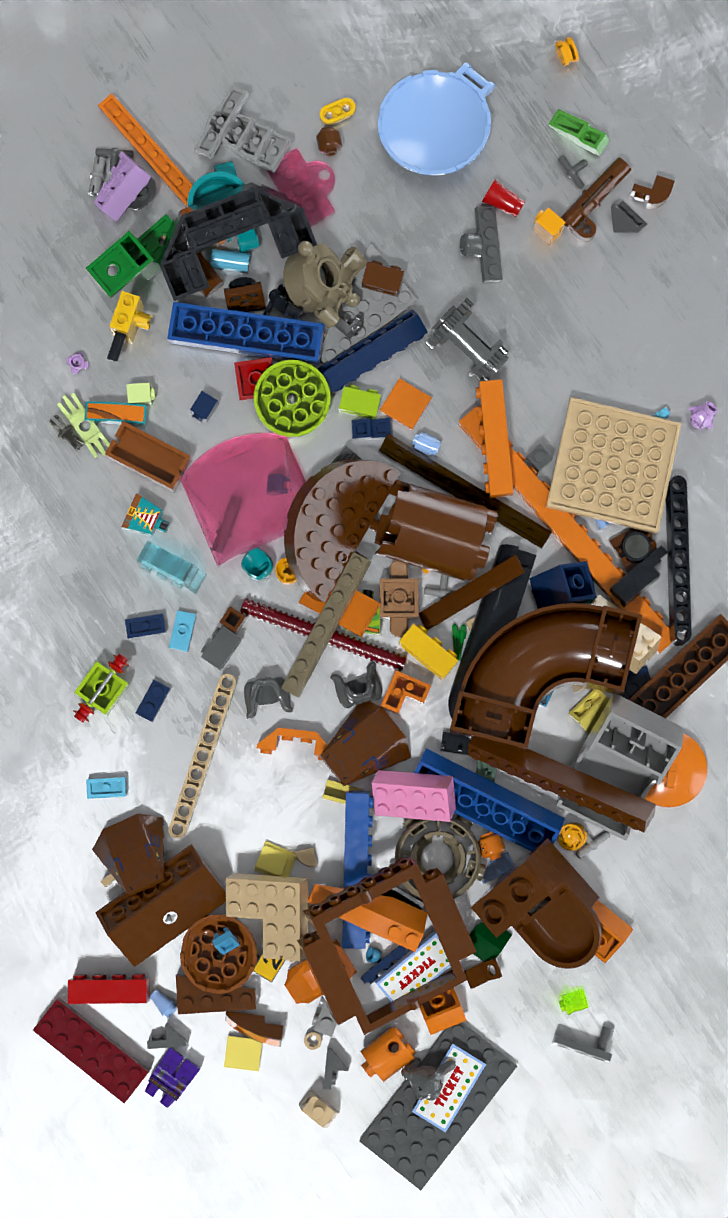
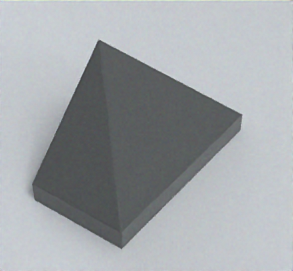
M621 198L612 204L611 214L614 232L638 233L648 225Z

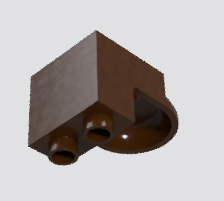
M548 838L495 881L471 907L496 937L512 926L542 960L555 967L572 969L585 965L594 957L601 945V924L596 912L592 908L600 897ZM547 896L550 897L549 900L542 904L533 913H529V911L532 908H534L538 903H540L543 899H545Z

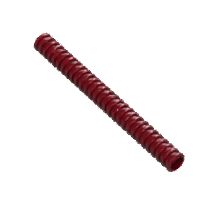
M248 598L244 599L240 609L241 614L245 613L248 617L251 615L253 619L256 617L259 621L262 619L264 623L267 621L270 625L273 623L275 627L280 626L281 629L284 627L286 631L291 630L292 633L295 631L297 635L303 634V637L309 636L315 625V622L313 624L309 620L306 622L304 618L302 620L298 616L295 618L293 614L288 615L287 612L284 614L282 610L271 609V606L265 607V604L260 605V602L254 603V600L249 601ZM337 630L328 643L331 644V647L336 646V649L342 648V651L347 650L348 653L353 652V655L364 656L366 660L367 658L370 661L375 660L377 664L379 662L383 666L386 664L388 668L390 666L394 670L397 668L399 672L403 670L407 659L406 655L400 656L401 654L398 653L397 655L395 651L383 650L384 647L372 646V643L367 644V641L361 642V639L356 640V637L350 638V635L339 634Z

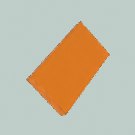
M356 590L338 625L362 637L381 604ZM304 592L299 603L321 614L331 593L325 603L312 599Z

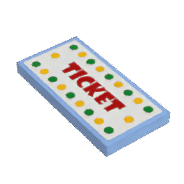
M435 931L419 943L416 952L409 951L374 981L391 1002L437 978L450 967Z
M453 1043L440 1065L453 1060L456 1062V1067L441 1079L440 1083H443V1087L439 1097L433 1101L426 1099L418 1100L412 1110L413 1113L444 1132L449 1128L486 1066L484 1062Z

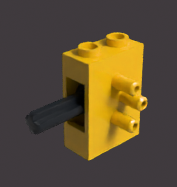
M121 291L109 326L114 339L107 359L112 362L118 361L124 342L133 344L138 327L146 330L150 328L152 316L144 313L145 308L139 296Z

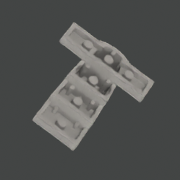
M231 85L221 104L209 115L205 131L194 150L212 159L220 144H223L248 161L275 173L293 141L291 138L275 132L273 128L260 124L253 118L239 114L249 94Z

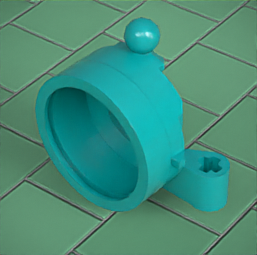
M233 161L215 165L214 172L200 177L189 191L187 207L197 204V199L232 186L235 189L245 185L237 177ZM254 229L236 235L241 253L260 247Z

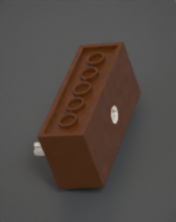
M191 844L165 862V881L130 897L123 892L95 913L107 936L135 967L189 929L195 922L226 902V890L216 874Z

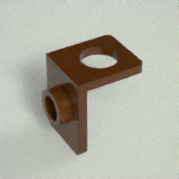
M496 959L481 962L464 971L471 989L490 980L502 977ZM490 965L495 968V975L491 973Z

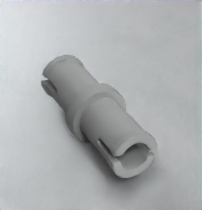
M103 157L94 158L88 194L91 196L98 195L101 190L102 181L105 180L104 169L106 159Z

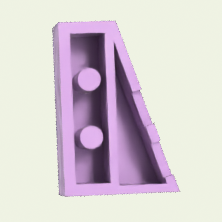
M122 151L119 154L121 159L116 167L113 166L110 171L113 173L108 183L104 182L94 201V204L102 212L116 222L124 215L125 210L135 201L139 192L148 184L151 178L136 161Z

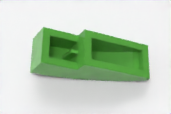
M559 109L548 124L567 139L598 156L601 155L609 142L606 133L591 127L588 122Z

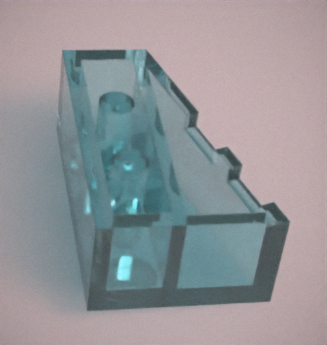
M149 541L146 542L136 560L142 564L141 568L149 573L154 571L157 573L156 576L164 581L168 579L172 581L171 584L179 589L183 587L194 594L198 592L207 575L194 564Z

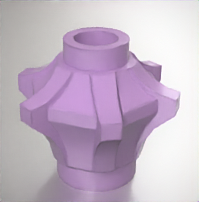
M706 401L704 404L689 408L692 415L690 422L695 428L700 427L704 429L707 427L711 429L713 427V419L718 410L712 402Z

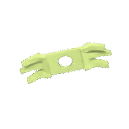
M74 393L71 396L79 409H76L69 399L63 396L72 414H69L61 403L57 404L74 426L94 458L98 457V455L91 446V443H94L105 457L106 452L98 439L101 438L107 447H109L110 443L94 422L88 421L91 425L90 429L86 432L81 431L79 426L84 421V407Z

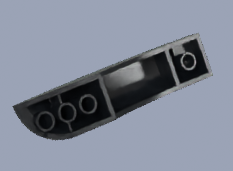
M502 544L498 547L491 569L516 555L525 573L481 598L449 694L448 710L451 718H453L464 677L477 653L495 633L517 617L536 559L535 554L520 550L519 546Z

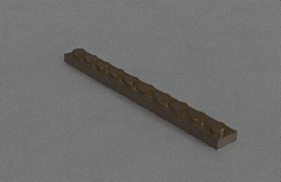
M388 434L379 449L381 453L456 498L497 511L496 522L539 548H543L552 533L550 530L497 498H489V494L485 493L482 489L392 435Z

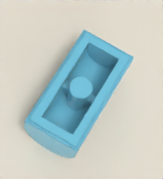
M213 248L210 265L215 269L248 273L251 254Z

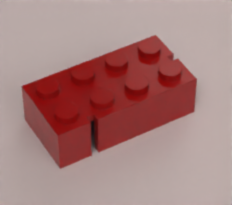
M75 974L73 978L68 980V1004L148 1003L150 1001V977H145V974H134L132 978L126 977V974H114L112 978H106V974L92 975V978H87V974Z

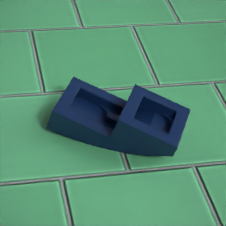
M391 418L352 420V439L386 438L388 434L393 436Z

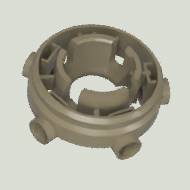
M460 815L456 819L452 817L450 821L452 824L449 829L462 838L467 834L473 843L474 851L466 852L462 842H458L454 838V834L440 831V821H436V831L424 833L413 844L411 852L401 850L407 836L410 834L412 838L427 828L424 823L434 821L409 818L403 823L406 829L397 842L395 862L400 859L401 853L409 854L418 864L423 875L427 870L423 867L421 861L422 852L427 845L432 843L433 835H436L437 838L442 835L443 843L447 844L454 854L452 867L446 873H443L448 885L453 883L459 874L463 873L466 866V855L475 853L476 857L475 861L469 860L464 875L470 879L461 889L452 893L453 898L455 899L465 893L475 880L482 881L486 865L481 864L480 846L475 835L470 830L473 824ZM408 881L403 883L411 893L421 898L417 889Z

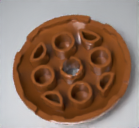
M221 914L206 916L195 922L188 929L182 940L180 960L183 971L192 984L205 992L223 994L234 991L246 983L255 969L257 962L255 939L246 925L234 917H226V915ZM224 928H228L238 939L240 946L224 954L223 958L219 959L216 955L217 949L214 947L212 940H214L215 933L221 936L225 933Z

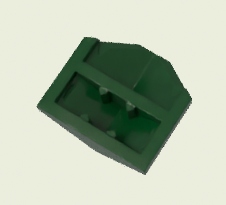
M484 923L476 925L469 934L476 949L473 955L483 962L496 959L512 934L506 930L496 937Z

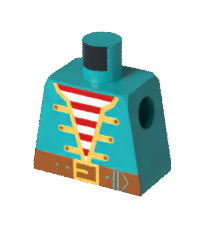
M135 494L121 527L127 531L153 536L156 529L166 533L170 522L161 519L163 515L162 509L139 494Z

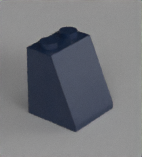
M587 561L558 565L529 578L538 609L557 604H581L597 598Z

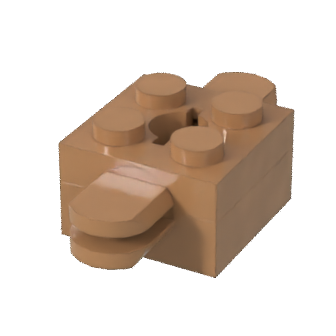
M394 561L389 568L390 579H380L379 581L380 619H390L391 634L394 637L401 638L408 631V619H418V578L408 579V566L406 563Z

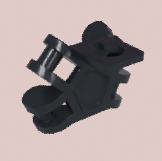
M280 284L277 289L270 291V301L263 315L268 316L273 307H275L277 310L282 311L284 315L290 314L293 316V319L298 320L300 315L306 313V311H303V307H297L292 302L285 285Z

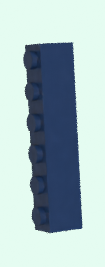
M411 309L317 369L326 379L330 392H337L345 384L357 380L361 374L373 370L380 362L389 360L396 352L405 350L412 342L421 340L428 331L418 313Z

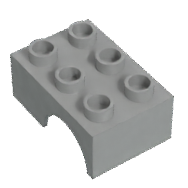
M613 692L570 767L644 799L655 783L660 785L680 752L683 741V727ZM558 795L556 806L625 841L630 835V826L616 822L605 815L597 814L589 808L579 806L577 803L561 798Z

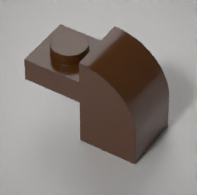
M657 175L652 189L634 183L630 196H633L637 201H648L647 209L659 208L668 200L675 180Z

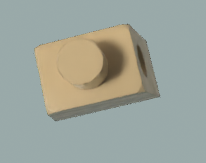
M312 1089L309 1090L298 1104L301 1111L322 1128H328L340 1113Z

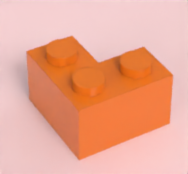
M396 670L381 706L386 710L399 714L405 697L424 704L431 685Z

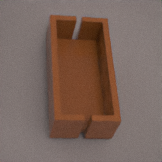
M122 421L115 434L116 439L120 442L117 443L113 439L105 456L152 482L175 492L182 479L180 473L185 474L192 461L191 456Z

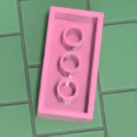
M378 770L372 781L374 809L377 816L450 822L456 810L453 776Z

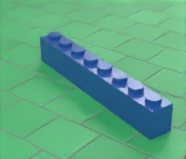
M346 791L344 888L360 882L366 876H371V874H367V868L372 864V854H368V847H372V835H368V828L372 827L373 816H369V808H373V796H369V791ZM343 920L342 948L365 949L366 943H370V932H366L365 929Z

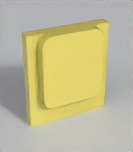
M265 841L254 870L268 876L289 877L296 858L293 852Z
M228 1036L224 1067L259 1072L262 1043L251 1038Z

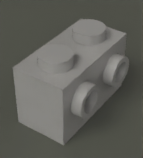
M322 996L318 1005L322 1008L319 1014L315 1013L311 1025L315 1026L314 1031L332 1037L337 1023L332 1018Z

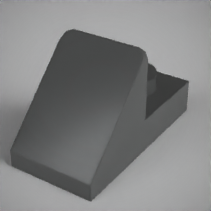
M168 1023L165 1024L166 1038L163 1039V1035L151 1036V1040L147 1041V1049L188 1045V1040Z
M327 1048L323 1089L331 1090V1085L336 1084L337 1073H333V1070L349 1071V1069L332 1048Z

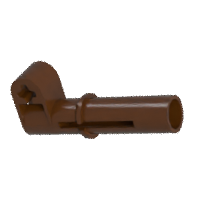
M620 157L587 190L584 189L582 195L560 217L566 222L565 227L582 242L591 241L596 233V225L587 216L595 208L601 206L600 203L631 171V167ZM610 178L611 180H610V181L598 192V194H597L595 197H593L592 200L583 208V205H584L587 201H589L590 198H591V197L608 181V179ZM582 221L585 222L584 226H581L579 230L575 229ZM583 228H584L585 230H586L587 228H589V229H590L589 233L587 232V233L584 234V233H583Z

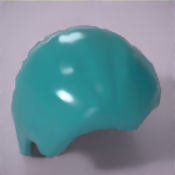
M260 548L251 549L241 562V566L248 576L258 581L268 578L273 570L271 557Z

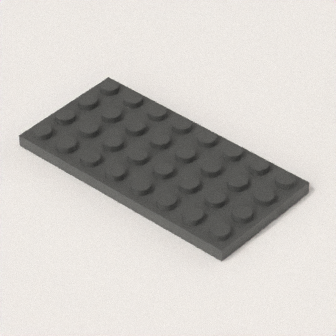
M463 1022L447 1028L421 1061V1066L426 1065L438 1068L453 1043L486 1064L447 1131H442L412 1112L418 1099L414 1096L410 1081L406 1080L359 1140V1142L420 1191L517 1068L516 1064Z

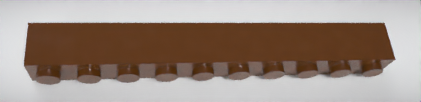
M473 737L469 742L468 756L505 771L507 774L523 779L527 783L539 786L545 791L555 793L561 798L577 803L579 806L589 808L597 814L605 815L616 822L630 826L634 830L645 833L654 817L656 804L528 748L526 752L507 745Z

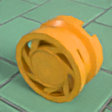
M570 36L566 37L564 41H556V52L564 67L568 66L570 62L575 63L579 61L577 48Z
M286 557L280 559L275 567L278 580L287 585L295 584L297 580L290 571Z
M570 822L562 826L558 835L560 846L568 851H574L582 847L587 840L585 827L577 822Z

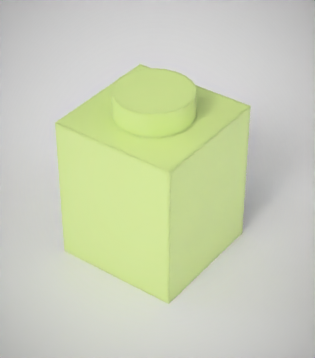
M150 383L127 384L128 403L152 405V399H155V388H151Z

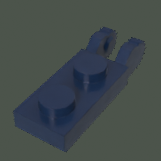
M400 945L397 946V948L364 973L360 979L364 984L367 982L372 984L379 977L377 974L382 970L386 972L394 965L392 961L395 959L400 960L406 955L407 949Z

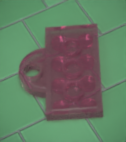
M296 148L285 154L275 173L266 170L279 192L286 194L289 199L302 205L311 227L335 214V210L327 198L334 189L335 175L326 163L320 161L306 163ZM326 171L330 174V177L327 180H321L319 174Z

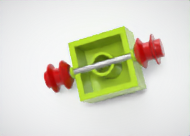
M120 653L117 656L113 654L115 658L113 662L108 661L109 667H111L110 670L96 661L74 693L86 701V704L78 703L80 707L78 711L73 710L76 713L74 717L82 723L85 720L89 722L87 718L89 714L94 715V711L90 707H95L108 716L130 686L129 683L116 675V672L124 673L122 669L124 665L129 666L127 664L128 659Z

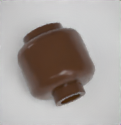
M324 127L317 134L316 139L320 153L331 157L341 150L342 141L338 130L333 127Z

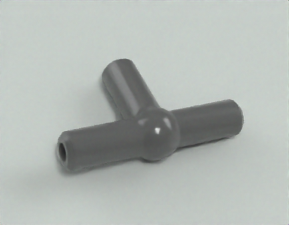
M96 148L95 155L109 156L111 171L113 166L116 167L118 165V157L121 151L130 158H133V151L118 150L117 148Z
M563 155L559 157L558 161L566 171V175L572 179L578 189L583 188L585 184L577 173L588 165L587 161L583 159L572 167Z

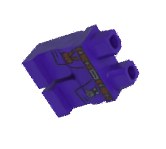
M172 1047L168 1049L149 1078V1083L145 1089V1092L154 1097L159 1089L163 1091L165 1095L160 1100V1103L167 1108L179 1099L201 1069L192 1061L186 1059L177 1073L174 1074L185 1056Z

